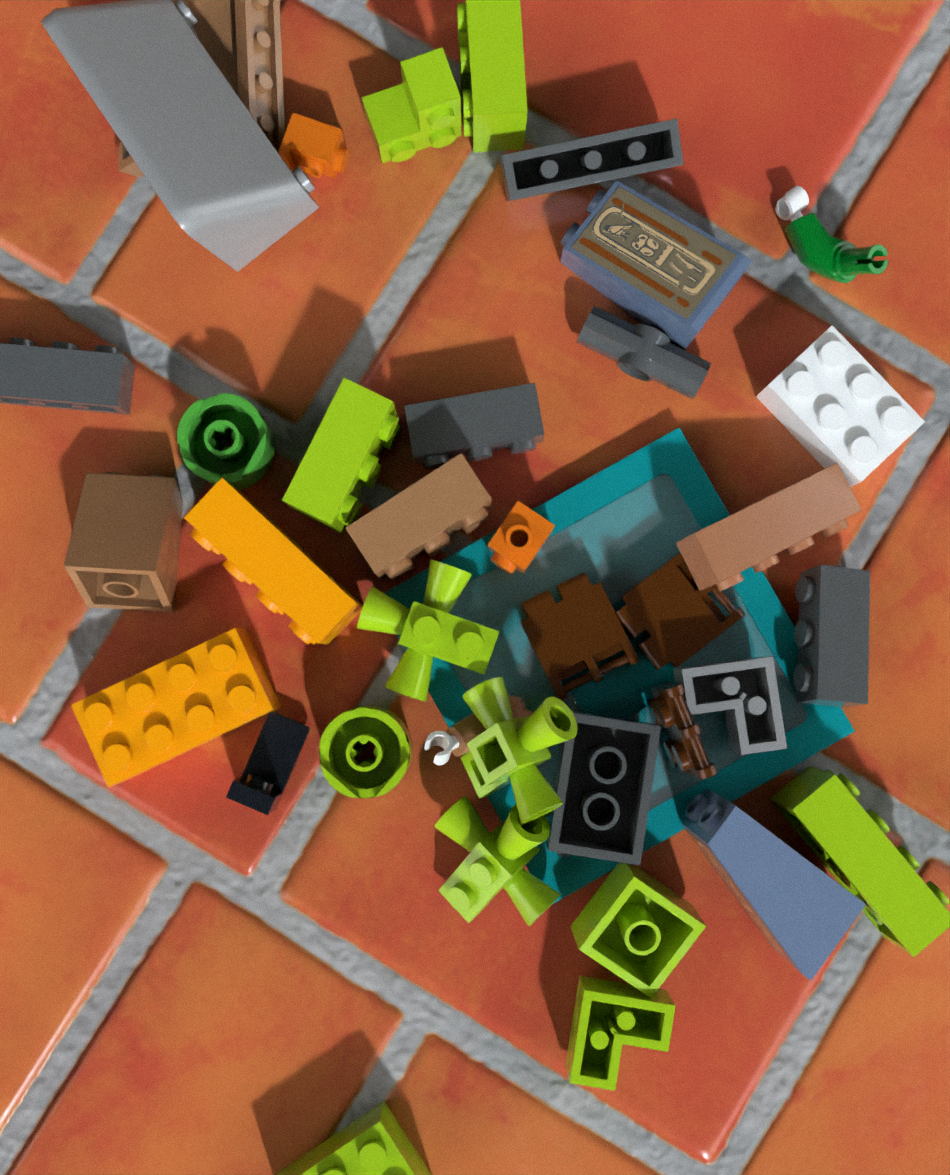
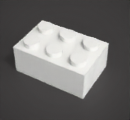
M833 325L756 396L824 469L838 463L850 487L862 482L925 422Z

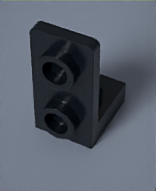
M270 712L242 776L233 780L226 798L266 815L277 809L310 732V727L277 712Z

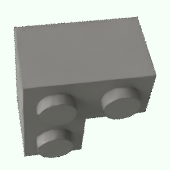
M760 656L673 669L674 682L682 683L685 690L683 696L691 715L724 710L730 751L745 755L787 749L773 656Z

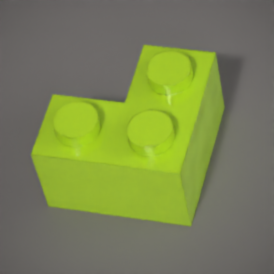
M443 47L401 61L402 84L361 97L365 117L382 163L391 160L393 162L408 160L415 155L416 151L431 146L433 148H442L453 143L457 137L462 136L461 96Z
M579 975L565 1063L569 1083L615 1091L623 1044L668 1052L676 1006L668 991L658 989L654 996L650 998L627 983Z

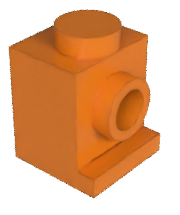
M292 112L278 153L292 170L297 165L309 176L321 178L322 175L336 178L337 173L343 174L346 169L350 149L346 147L342 129Z

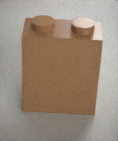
M113 471L103 474L86 473L64 567L87 607L174 613L183 500L175 478H167L159 474H150L148 476L123 475Z

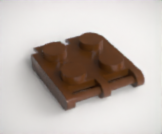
M680 552L622 595L620 598L625 605L615 612L621 625L631 638H635L644 630L647 632L649 637L642 641L638 647L656 670H660L669 662L674 668L679 667L746 615L741 607L736 609L723 591L719 592L716 584L699 591L689 569L683 562L684 559ZM711 591L728 612V616H724L707 593Z
M585 572L556 585L562 601L555 603L548 589L520 604L527 618L519 623L556 697L560 700L567 698L566 693L592 680L595 684L602 681V675L628 662L631 666L639 662L637 654L601 583L598 582L591 585ZM623 651L624 655L597 667L596 663ZM587 668L588 673L561 685L560 681Z
M665 682L650 688L653 696L652 699L647 700V705L655 724H662L668 732L669 741L664 742V748L674 768L679 766L682 772L700 780L716 775L718 773L714 763L709 761L700 739V727L698 723L693 721L684 699L683 693H685L682 683Z

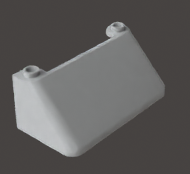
M127 0L55 8L41 20V23L175 221L191 238L238 272L319 208L310 195V192L316 189L300 166L292 170L285 163L197 38V32L193 26L198 20L183 0H178L177 2L173 0Z

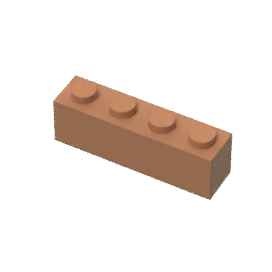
M838 463L687 536L676 542V545L699 591L716 584L719 592L743 581L742 571L752 567L754 572L758 573L780 562L777 553L787 549L789 554L793 555L815 544L812 535L821 531L824 538L847 528L849 524L846 518L861 511V508Z

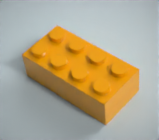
M221 478L184 517L194 527L189 532L192 538L207 551L212 550L217 555L222 553L227 558L222 565L240 582L245 581L249 585L254 583L260 589L255 596L273 613L279 612L281 615L286 613L293 620L288 627L306 644L311 642L313 645L316 643L330 645L362 610L363 605L243 492L224 478Z
M233 628L71 704V707L107 787L131 779L281 708V705L246 629Z

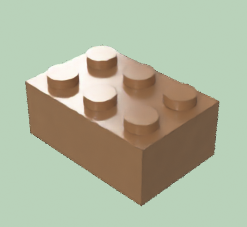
M460 453L347 526L346 530L373 572L382 580L389 577L392 581H395L414 569L415 566L411 561L426 552L429 557H432L451 544L449 536L462 528L467 534L484 524L488 520L487 516L489 515L488 511L491 510L492 498L463 454Z

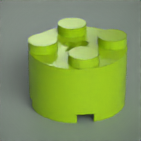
M373 705L355 707L338 715L324 730L319 747L322 773L328 783L345 796L352 798L381 796L391 791L403 778L412 758L413 744L406 725L393 712ZM358 741L362 744L371 741L376 746L373 750L374 755L377 757L376 760L368 757L362 761L357 756L361 751L357 745Z

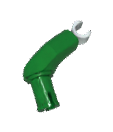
M794 186L785 193L784 197L778 200L775 208L777 215L783 220L791 221L785 228L790 243L800 263L813 272L834 282L848 283L857 275L880 274L887 268L888 260L874 261V257L888 255L884 246L876 244L857 248L848 241L829 236L814 213L803 216L801 211L808 206L809 198L801 186Z

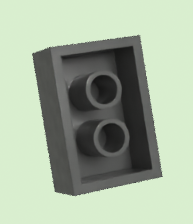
M572 711L578 730L575 738L560 743L553 790L562 800L563 804L549 812L548 821L551 832L548 839L545 840L547 849L552 852L641 865L661 726L648 722Z

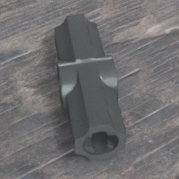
M595 306L589 313L576 342L617 362V367L631 377L647 382L654 380L691 399L696 396L711 365L710 362L671 344L669 337L658 329L645 324L634 326Z

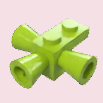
M430 559L424 603L421 604L413 601L411 609L378 589L371 587L362 607L357 629L401 635L398 644L408 647L385 684V688L427 702L433 657L483 675L485 674L499 631L449 614L472 576L471 573Z
M503 677L486 680L466 691L462 698L486 729L467 743L470 752L461 757L478 797L489 796L511 783L521 824L537 819L560 807L563 804L562 800L536 766L552 757L547 747L571 740L577 735V722L571 709L562 700L556 697H548L531 716L514 719Z
M464 796L451 806L435 824L434 827L470 852L438 890L468 923L478 916L503 888L528 927L561 895L524 869L540 851L537 846L550 836V824L545 815L521 824L517 806L514 805L507 819L490 833L468 797Z

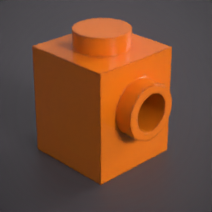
M517 501L487 545V550L493 553L490 561L511 575L515 569L524 574L552 533L555 525L520 501Z

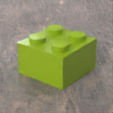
M619 862L570 928L580 951L652 998L706 928V925L691 903L636 865Z

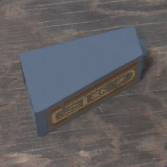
M618 180L615 181L608 192L603 189L597 192L586 209L590 213L581 226L576 222L573 223L560 242L563 246L560 263L640 324L649 325L663 332L669 337L671 344L683 350L687 349L752 262L744 254Z
M706 788L703 794H697L689 802L685 810L686 817L681 824L767 942L811 981L866 904L736 805Z

